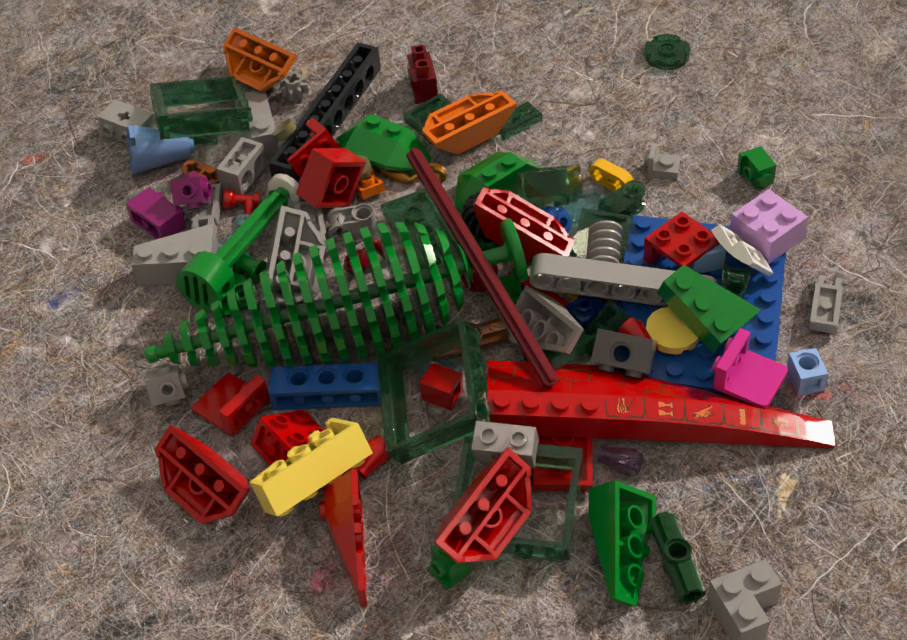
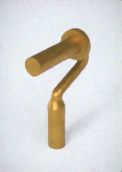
M435 162L429 163L438 180L445 182L448 175L445 172L444 166ZM381 169L380 172L381 176L402 183H412L419 178L416 173L409 177L408 174L400 171ZM425 187L417 198L421 204H425L430 198Z

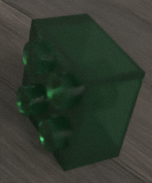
M580 164L532 168L517 173L520 197L536 207H544L545 204H550L551 202H554V206L568 205L569 202L576 201V197L583 194Z

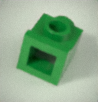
M760 146L739 153L737 173L739 175L744 174L745 179L758 189L774 183L777 165Z
M433 545L431 547L432 561L430 562L431 565L427 567L428 571L446 590H449L471 573L470 562L456 563L438 546Z

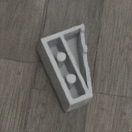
M214 223L135 245L132 268L137 285L176 284V275L197 252L206 251L216 254L219 242Z

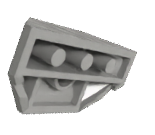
M285 206L280 207L266 264V269L269 272V277L275 289L276 298H278L279 305L283 307L287 306L285 305L279 283L276 264L282 260L285 262L297 303L303 301L292 255L298 252L301 253L313 295L317 294L319 284L309 247L317 244L323 263L326 246L317 229L310 221L307 212ZM262 290V302H265V298H264V294H263V290Z

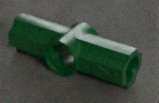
M668 511L658 513L654 518L650 519L649 526L662 557L663 570L669 575L679 602H683L686 605L695 603L705 596L706 591L691 556L692 547L685 540L675 514H671ZM672 556H679V557H681V558H680V559H676V558H673Z

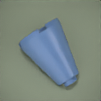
M127 125V148L130 159H132V161H129L131 174H138L190 158V153H194L193 138L189 139L188 134Z

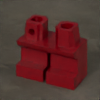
M425 45L412 46L411 54L406 56L410 67L407 69L415 104L438 101L437 78L430 52H426Z

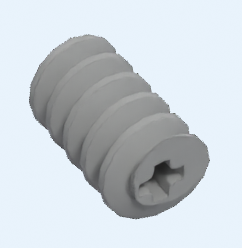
M609 220L599 221L591 225L588 230L586 259L620 263L621 225Z

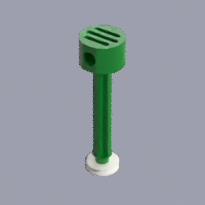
M275 174L267 185L269 195L216 254L206 251L197 252L176 275V285L180 294L190 304L199 309L211 310L212 303L224 299L227 292L235 286L234 273L231 267L279 214L281 206L294 208V203L303 200L296 195L299 183L286 174Z

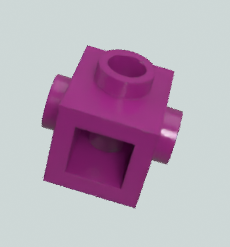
M198 172L183 173V178L170 180L173 205H187V209L202 208V203L210 202V196H212L211 183L207 180V177L199 176Z

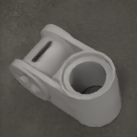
M365 203L334 208L327 214V221L331 226L329 236L334 238V241H344L342 234L347 232L351 233L353 239L361 238L360 228L368 227L371 236L377 231L375 212L370 204Z

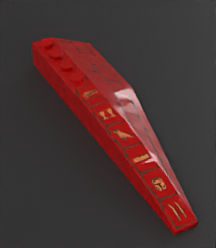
M488 360L486 422L536 427L538 436L833 449L835 447L832 421L771 406L761 408L734 397L643 375L642 379L625 375L626 371L615 369L614 372L600 370L598 365L550 363L559 377V382L553 387L548 388L543 386L530 362Z

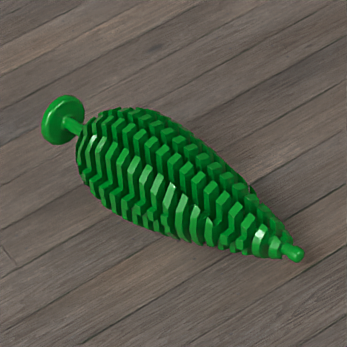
M511 218L504 219L500 223L503 245L482 252L491 266L508 261L515 280L519 283L528 281L527 265L517 230ZM395 222L398 233L397 237L407 274L403 275L389 229L385 223L377 224V229L390 279L385 280L370 230H368V227L360 228L363 246L374 283L366 284L353 237L350 232L342 235L357 288L348 290L334 238L326 240L340 293L331 295L316 244L309 247L322 298L314 299L301 253H295L292 255L304 303L298 305L285 262L282 260L276 264V270L287 309L281 310L272 280L266 269L259 273L266 306L269 308L270 314L264 315L261 304H259L255 286L250 278L243 282V289L252 319H246L239 295L235 293V288L227 292V299L234 324L229 325L228 319L226 320L223 305L221 301L217 300L211 304L216 329L212 330L209 327L208 318L203 309L195 314V321L198 327L197 335L191 334V325L188 319H185L179 323L181 339L175 341L173 332L169 331L164 336L165 344L145 348V359L149 363H154L169 357L171 363L181 365L180 353L187 352L190 365L201 366L198 348L203 347L206 351V359L209 365L219 366L220 360L216 350V343L220 342L228 365H239L233 343V338L237 337L239 344L242 346L246 363L249 364V367L258 368L254 344H252L250 333L255 332L257 341L260 343L264 361L267 362V367H276L274 349L267 331L268 328L273 327L286 366L295 365L288 332L284 325L291 322L304 364H314L303 320H301L309 317L323 364H331V356L319 314L327 312L342 362L350 361L336 309L343 307L346 310L359 359H368L353 307L357 303H362L377 356L386 355L371 299H379L395 352L403 350V345L389 294L395 293L409 341H411L412 346L420 344V338L407 289H412L424 330L427 332L428 337L436 334V329L433 324L434 319L425 284H429L443 327H445L451 318L442 279L447 278L453 303L457 312H459L464 304V295L459 283V275L464 274L468 287L471 288L474 269L458 242L456 244L460 258L453 259L447 236L443 231L434 228L436 245L440 252L439 257L441 264L436 265L435 262L437 260L425 226L414 222V228L417 233L415 234L424 267V269L420 270L407 227L404 222Z

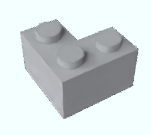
M767 559L710 581L707 601L730 640H766L770 621L763 609L778 603L782 583Z

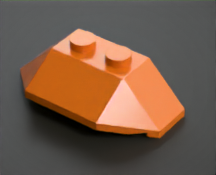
M233 27L222 45L230 77L262 93L282 81L297 58L295 53L236 27Z
M503 90L496 91L495 93L470 94L429 114L422 129V134L435 147L459 155L498 135L516 109L517 103Z

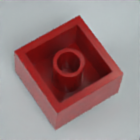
M312 148L303 175L300 178L296 195L315 208L349 207L366 161L346 148Z

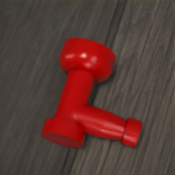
M231 189L224 190V209H233L235 204H244V221L254 212V206L258 207L261 203L260 192H255L254 195L235 194Z

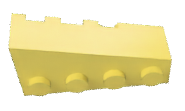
M336 418L329 419L325 422L327 429L321 432L315 430L308 436L309 443L295 446L287 452L288 459L286 461L278 460L251 480L249 483L264 512L276 517L285 516L293 511L294 505L302 500L313 498L318 494V489L326 484H332L348 469L361 466L365 462L364 459L373 452L359 424Z

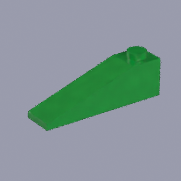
M613 480L589 488L588 517L610 600L634 607L637 606L644 578L642 570L643 560L649 557L651 549L647 545L650 534H653L649 521L656 516V496Z

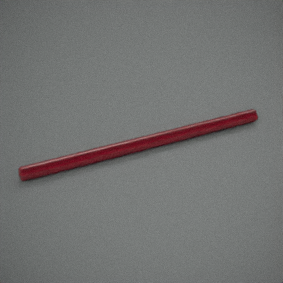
M412 148L406 154L408 161L456 241L464 250L471 266L543 386L553 387L559 382V377L420 149Z

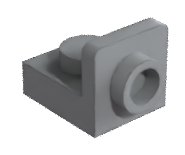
M651 143L650 152L645 151L644 166L648 167L647 177L677 180L681 156L656 153L657 143Z

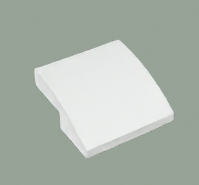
M721 224L711 230L719 243L732 256L767 276L773 274L762 252L745 243L739 235Z

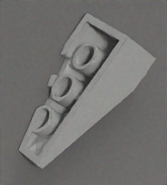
M260 91L242 93L228 144L229 150L231 151L243 137L262 143L265 157L274 156L279 150L278 140L273 136L275 126L266 91L264 93Z
M526 285L515 306L540 348L570 354L584 329L564 306L554 298ZM508 327V339L512 343L519 345Z

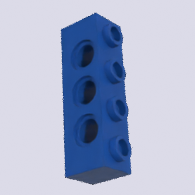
M383 362L271 367L269 395L273 411L384 406L385 378Z

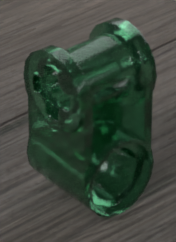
M636 180L627 182L612 193L605 195L598 204V211L609 221L623 225L632 218V215H637L644 210L645 201L643 197L646 193V186Z
M724 263L721 287L745 300L751 267L740 269L729 267L728 264Z

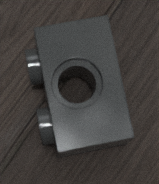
M598 328L591 362L599 364L598 369L614 372L615 367L626 370L625 375L642 379L643 373L651 375L658 342L653 339ZM623 347H628L630 351L628 360L620 362L617 356L618 351Z

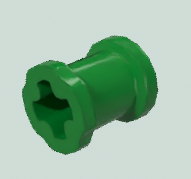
M244 252L232 266V269L235 273H243L253 281L259 282V273L266 269L267 262L249 257V254Z

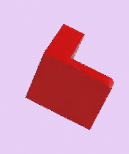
M436 363L430 365L420 381L421 399L448 410L453 409L464 391L463 373Z

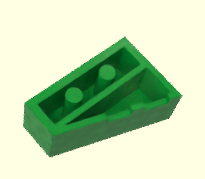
M685 265L665 279L657 291V294L712 354L724 346L729 337H734L740 328L744 329L761 311L758 307Z

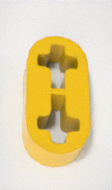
M597 159L588 169L590 177L595 182L617 194L624 195L634 185V179L629 172L605 159Z

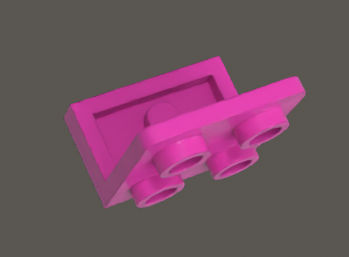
M740 328L734 338L729 337L724 348V355L722 357L718 356L713 364L712 372L715 373L713 388L754 406L768 408L784 381L788 368L781 363L749 351L748 346L751 332Z

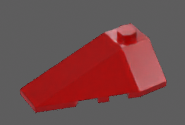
M351 469L324 489V501L319 502L320 519H326L328 532L360 605L367 606L363 504L357 469Z

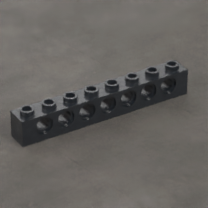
M357 42L298 122L296 130L284 141L270 160L271 177L282 173L292 177L299 183L300 177L288 163L287 159L311 139L308 135L311 131L306 126V123L314 118L328 130L332 137L381 69L378 47Z

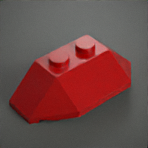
M483 187L473 205L474 212L485 237L500 246L503 245L500 223L504 219L511 218L517 230L525 260L529 263H532L533 257L540 253L569 256L575 241L571 236L567 235L557 219L511 191L490 190Z
M172 425L168 427L155 447L164 491L198 522L205 525L234 516L250 491L246 477L208 445Z
M509 447L503 450L474 479L440 525L433 543L456 563L496 560L532 512L531 467Z

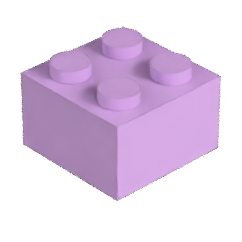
M768 189L732 213L730 230L739 235L745 243L761 251L769 264L804 239L808 216Z

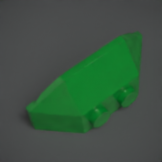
M371 114L351 125L337 137V144H339L340 148H346L355 155H364L369 159L370 164L384 170L401 172L411 170L412 173H416L406 157V154L412 148L420 149L428 163L432 159L411 129Z
M496 152L458 175L455 208L462 214L465 201L469 199L470 195H476L477 192H480L483 187L490 190L511 191L517 194L547 176L548 171L534 161L512 152Z

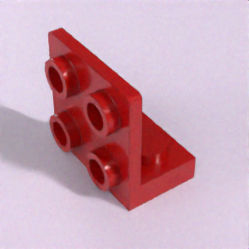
M314 118L306 123V126L311 131L308 134L311 139L287 159L300 178L303 175L312 148H340L328 130Z
M681 211L645 237L643 260L652 265L657 260L667 257L679 267L683 265L689 267L720 243L711 231Z
M226 373L192 406V411L233 437L270 401L266 380L256 375L250 382L246 383L233 374Z
M304 410L264 416L259 419L250 445L269 465H272L278 460L286 461L288 459L287 452L293 447L309 443L308 436L315 430L321 432L325 429L321 428L311 418L310 414Z

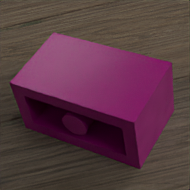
M149 187L126 203L131 222L155 239L177 234L186 228L183 209L179 205H173L162 193H157Z

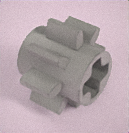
M289 73L284 77V81L279 82L282 97H287L289 101L298 102L304 98V93H309L307 78L301 77L299 73Z

